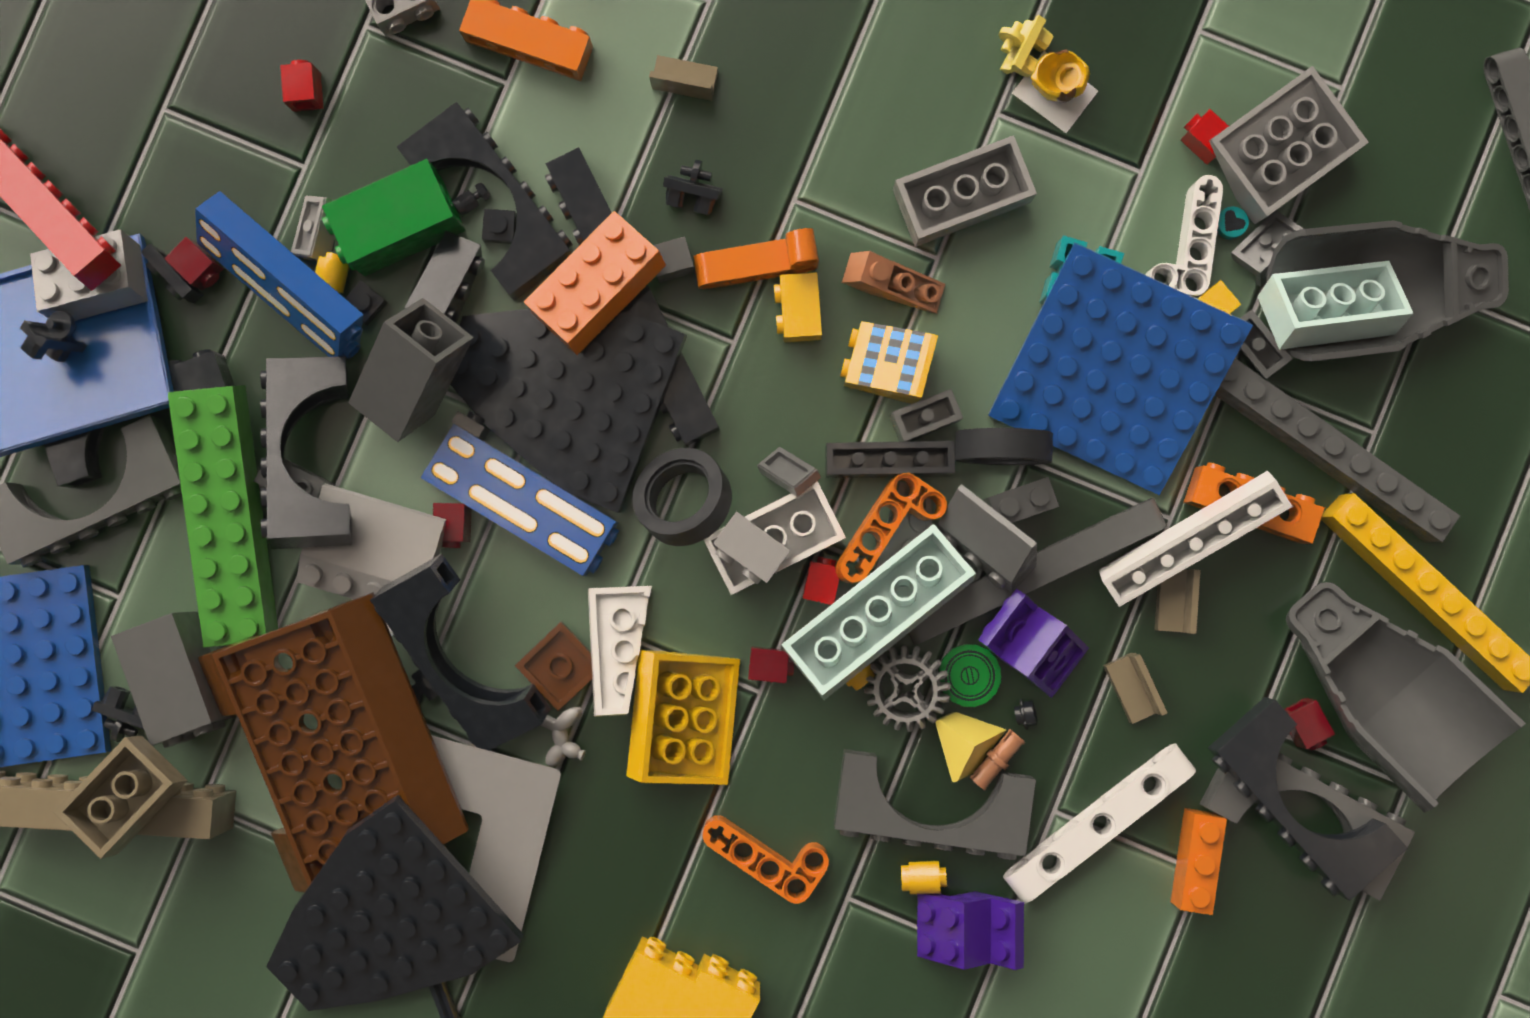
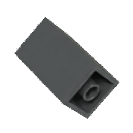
M421 298L383 323L348 403L395 441H401L435 416L474 337L426 299Z
M197 611L170 613L111 636L148 742L152 746L163 743L164 748L187 742L195 739L196 736L226 727L224 721L235 717L234 715H221L197 658L211 652L210 647H203L200 619Z

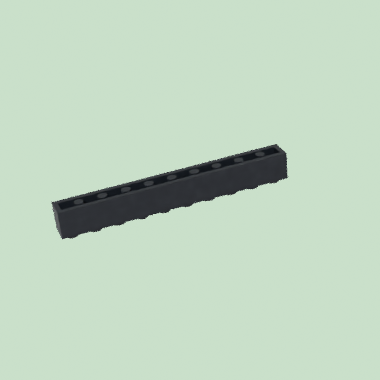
M578 147L545 163L550 172L545 175V178L553 193L559 190L564 201L558 204L566 220L573 218L577 229L572 232L580 246L612 212ZM648 284L622 310V312L632 313L669 328ZM681 352L660 409L663 414L670 413L674 423L669 425L676 441L683 440L685 445L688 446L720 429Z

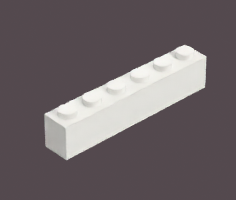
M1266 471L1099 569L1101 579L1120 607L1293 506L1276 479Z

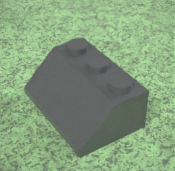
M961 484L947 506L946 512L938 522L939 531L954 548L964 555V560L972 568L978 570L980 567L988 574V579L993 585L999 589L1005 587L1013 593L1037 567V543Z

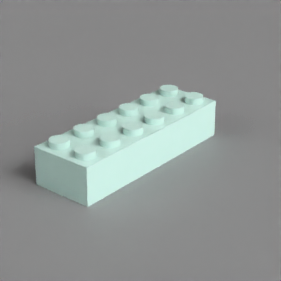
M933 524L781 645L787 655L823 700H825L972 583L976 573Z

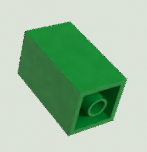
M424 159L322 205L326 215L322 218V221L328 233L336 237L339 245L335 246V250L343 264L347 263L352 271L356 270L363 276L370 275L440 243L446 231L455 235L466 231L442 176L428 159Z

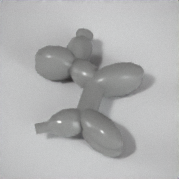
M572 707L565 710L557 719L547 715L542 725H540L552 731V739L555 744L546 754L545 763L547 766L554 767L562 763L566 756L573 759L578 757L581 761L585 757L586 750H581L579 745L569 742L566 730L580 719L582 715L580 707Z

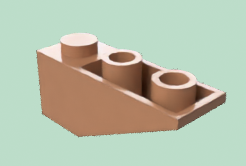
M871 251L851 253L842 283L865 293L931 313H937L945 283Z

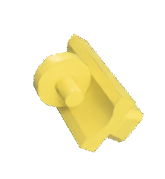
M1038 15L1034 21L1026 20L1023 24L1015 21L1012 28H1001L998 34L999 38L1004 42L1001 50L1007 53L1000 68L1001 71L1006 74L1016 72L1024 77L1033 75L1038 60L1029 54L1032 47L1039 52L1045 51L1054 37L1043 27L1046 19Z

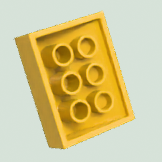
M640 650L627 777L640 783L728 785L740 659Z

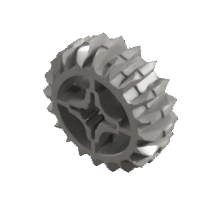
M907 645L901 647V655H898L894 647L890 648L889 655L891 659L889 660L884 654L880 655L878 659L882 666L877 663H872L870 666L871 670L877 675L866 678L874 686L866 687L864 693L875 695V697L867 701L868 706L875 704L879 706L873 715L878 717L882 712L885 713L887 716L883 720L884 725H888L891 719L896 720L895 730H900L902 722H906L907 731L912 732L914 721L917 722L920 729H924L926 727L924 717L929 722L935 723L937 718L933 711L939 714H943L945 711L943 705L938 703V701L945 703L949 702L950 696L941 693V691L949 690L951 684L940 682L941 679L948 676V672L946 670L936 672V669L942 662L938 659L931 665L928 662L932 656L930 651H927L923 658L919 657V646H915L912 655H909ZM908 663L916 665L922 670L914 675H908L901 669L898 670L895 665ZM886 671L890 674L891 681L895 687L894 692L887 699L882 689L883 677ZM929 677L933 685L932 701L927 705L923 700L924 696L920 692V685ZM919 679L912 689V692H915V694H911L908 691L896 697L903 687L900 682L907 685ZM900 702H908L914 708L917 707L919 711L902 712L893 706Z

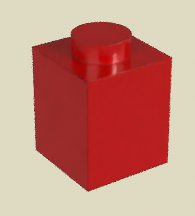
M293 60L290 64L280 65L283 102L293 112L324 109L321 72L313 63L307 60Z
M1209 109L1202 117L1197 113L1183 127L1188 132L1180 141L1208 165L1216 157L1209 141L1229 127V125Z
M818 557L817 562L810 561L802 595L803 599L829 605L834 603L839 584V578L835 572L836 560Z

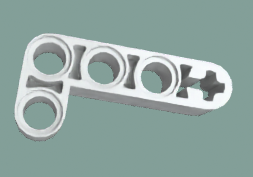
M1205 175L1199 178L1187 191L1176 264L1160 263L1145 274L1153 279L1155 273L1162 274L1166 279V285L1195 298L1202 295L1210 284L1223 195V185L1217 177ZM1195 217L1201 218L1205 222V230L1199 229L1195 225ZM1190 248H1196L1200 251L1201 260L1198 261L1191 257ZM1186 278H1191L1196 282V291H1191L1187 288L1185 284Z

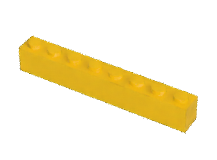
M1355 493L1339 495L1323 512L1321 520L1503 690L1523 693L1529 687L1530 656Z

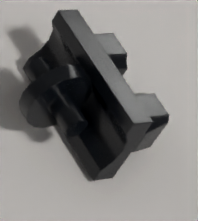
M697 159L694 162L693 168L681 166L680 175L691 177L690 180L668 175V177H664L663 187L667 188L666 205L682 208L686 193L697 195L694 211L706 215L712 213L716 200L721 198L723 188L699 182V179L710 182L712 172L702 170L703 161Z
M65 311L53 312L49 319L46 320V323L24 320L20 326V329L28 335L20 348L33 359L42 360L46 354L57 362H65L71 351L83 353L87 344L83 341H77L72 337L77 326L73 316Z
M110 686L103 700L95 701L91 711L117 719V721L106 719L104 727L112 730L111 740L120 742L125 735L130 737L137 735L138 729L131 727L130 724L142 729L144 728L136 705L134 709L125 706L130 691L119 686Z

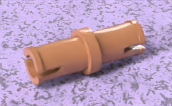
M1009 729L992 751L989 749L986 752V759L969 778L983 790H986L1002 769L1006 770L1008 768V761L1025 744V741Z

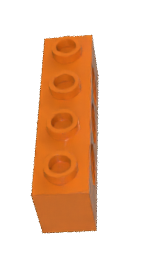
M1214 463L1195 467L1183 503L1203 509L1221 498L1219 487L1222 483L1227 485L1230 492L1253 480L1254 477L1242 473H1237L1236 476L1225 473V467ZM1285 494L1293 506L1288 509V519L1284 521L1278 515L1257 527L1259 530L1299 544H1313L1325 507L1314 504L1315 499L1306 495L1296 494V497Z

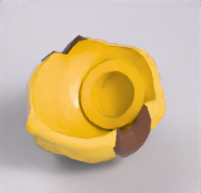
M1065 49L1059 52H1049L1040 58L1031 76L1034 88L1047 100L1067 103L1074 97L1084 93L1090 71L1089 66L1080 57Z

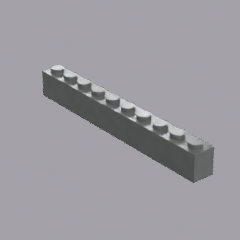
M1234 359L1215 396L1425 543L1443 542L1460 515L1243 363Z

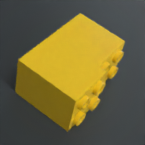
M642 936L603 1018H751L760 1001V982L756 981L757 977L753 973L745 969L737 971L729 967V962L718 955L712 954L710 957L704 954L699 965L694 963L695 959L687 953L678 951L676 954L666 949L667 945L663 941L655 937L647 939Z

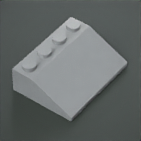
M1313 66L1209 141L1237 202L1254 225L1369 143Z
M325 483L322 485L319 499L333 503L349 504L352 545L302 548L296 582L351 599H356L372 592L376 594L383 586L440 555L447 519Z

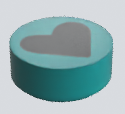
M1235 206L1222 210L1219 215L1218 235L1228 240L1241 236L1249 225V219L1245 211Z

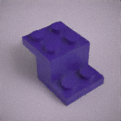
M1017 588L1004 601L1001 610L985 626L983 634L978 639L1000 660L1030 680L1051 698L1089 649L1066 624L1038 607L1026 594Z
M976 891L953 896L917 894V957L963 970L986 964H994L1013 970L1024 968V902Z

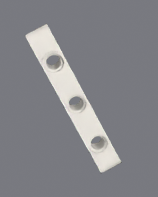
M1177 744L1165 747L1028 853L1026 857L1024 856L1010 867L1003 875V878L1021 902L1025 904L1032 901L1190 779L1196 772L1195 767ZM1149 777H1154L1156 780L1154 789L1145 792L1143 788L1144 781ZM1105 816L1106 824L1104 828L1095 831L1093 829L1094 820L1096 817ZM1048 855H1055L1056 864L1050 869H1044L1042 867L1043 859Z

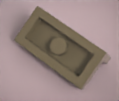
M657 55L655 69L650 71L649 75L651 87L655 90L712 101L718 67Z
M1184 569L1157 585L1154 630L1196 634L1201 570Z
M1129 653L1103 665L1129 723L1134 724L1153 714L1163 716L1168 713L1141 654Z

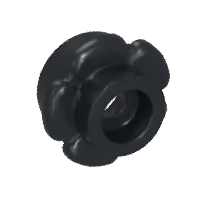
M1020 699V705L1014 706L1016 721L1018 725L1023 724L1024 728L1029 730V726L1038 725L1035 704L1033 700L1024 701Z

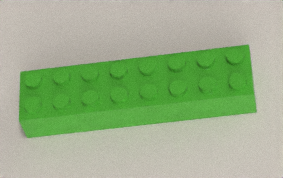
M238 385L168 392L203 647L231 645L250 637L260 636L278 629L267 541L266 538L262 539L261 535L263 511L259 484L254 482L257 476V467L246 386Z

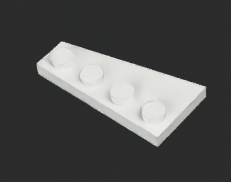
M652 586L588 589L594 717L628 714Z

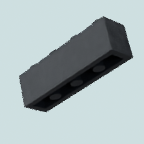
M954 441L826 443V478L895 477L902 473H910L916 477H950L955 473Z

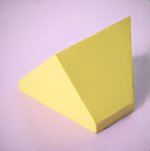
M953 712L937 719L935 724L952 782H957L974 773L987 756L986 752L989 749L992 750L1006 732V729L958 712Z

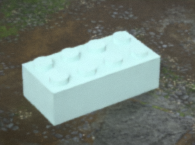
M1390 261L1272 274L1257 296L1279 350L1396 335L1414 314Z

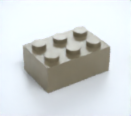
M143 736L125 737L53 813L102 859L119 854L188 780Z

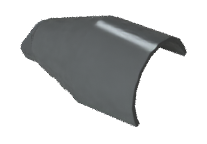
M1395 220L1294 231L1284 236L1273 251L1266 280L1267 283L1272 274L1390 261L1414 314L1396 335L1285 349L1290 356L1303 361H1319L1400 351L1407 347V344L1419 338H1425L1431 335V332L1443 326H1449L1481 309L1501 306L1506 301L1509 292L1507 251L1502 245L1496 243L1476 244L1448 235L1431 233L1423 228L1403 225L1402 222Z
M1329 582L1320 583L1291 607L1286 615L1287 625L1301 640V645L1348 737L1424 813L1430 811L1439 804L1436 799L1452 783L1489 751L1522 728L1526 723L1449 650L1439 645L1435 647L1418 638L1419 634L1411 630L1405 631L1388 622V618L1352 600L1335 584Z

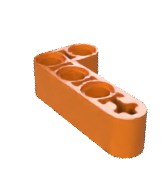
M812 228L790 231L786 233L785 239L709 251L693 257L699 289H711L780 277V275L805 273L817 269L819 265L815 235Z
M902 473L891 478L835 566L837 577L845 583H856L865 579L907 512L922 521L940 518L947 509L945 496L913 474ZM899 480L905 481L909 485L910 492L907 497L901 496L897 491L896 485ZM926 498H930L935 502L936 509L933 514H928L923 508V502ZM882 507L889 508L893 513V519L889 524L883 522L879 516ZM866 533L872 534L876 539V546L871 551L866 549L862 543L863 536ZM859 555L868 558L859 559L855 565L858 574L848 575L849 568L846 566L847 563L855 562Z
M721 815L710 817L703 829V840L708 847L794 904H800L809 898L829 866L827 851L817 842L806 844L794 861L790 862ZM718 826L723 827L722 834L729 840L732 834L736 835L732 839L729 848L725 847L727 845L726 838L718 835L715 839L711 836V827L713 829H717ZM740 843H747L752 847L753 851L749 856L741 857L736 854L735 847ZM812 852H817L822 855L823 860L818 866H810L805 861L806 856ZM767 861H773L779 866V869L775 874L767 875L762 871L761 866ZM799 879L805 883V887L801 892L794 893L788 889V883L791 880Z

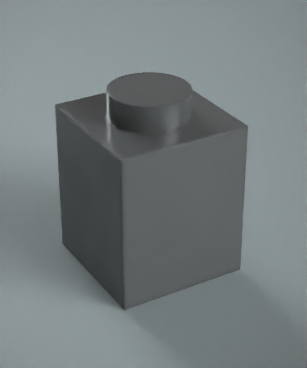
M685 236L653 245L660 251L666 264L657 274L659 283L695 273Z

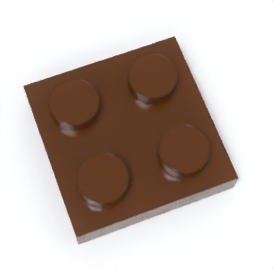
M563 622L555 626L515 665L532 684L534 683L539 692L557 711H560L592 680L591 651Z

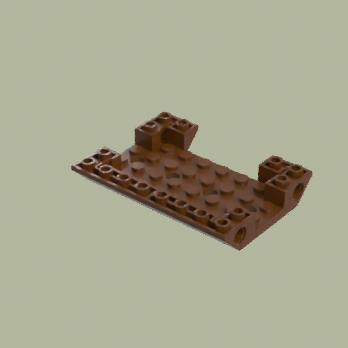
M374 592L315 613L306 619L260 636L256 635L197 657L221 715H237L284 826L273 831L271 835L295 891H306L349 828L397 795L402 798L442 844L469 830L387 624L377 614L374 605L370 601L375 595ZM281 653H286L292 658L293 666L291 669H285L280 665L279 656ZM305 714H311L317 719V729H310L305 725ZM329 774H335L341 778V789H335L329 784Z

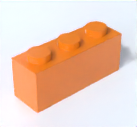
M1184 808L1170 901L1180 910L1213 915L1227 822L1226 818L1217 813Z

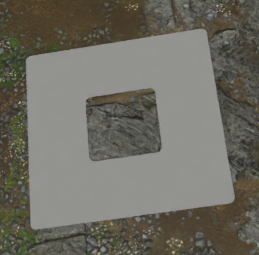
M432 736L461 809L478 813L482 817L469 874L522 932L561 776L560 771L548 766ZM518 944L496 959L512 962L515 959Z

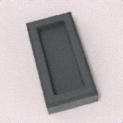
M781 447L777 448L757 465L762 475L797 497L821 478L816 468Z

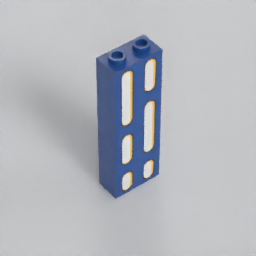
M221 191L195 208L196 235L199 246L328 357L345 356L350 359L359 351L364 314Z
M455 424L449 430L421 476L423 480L582 576H587L589 571L593 574L596 572L603 560L600 553L605 545L610 547L620 532L616 529L619 524L616 520Z

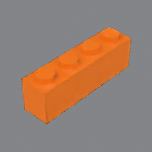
M470 0L459 29L465 42L578 81L582 80L593 49L590 36L584 30L571 26L570 29L559 26L555 20L545 16H541L540 19L535 18L522 8L512 6L509 9L500 6V3L496 0Z

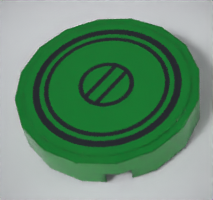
M962 644L951 648L943 657L942 663L938 667V672L943 670L948 672V676L941 679L940 682L951 684L949 690L942 692L950 696L952 702L963 707H977L987 703L997 693L1001 683V669L997 659L989 650L976 644Z

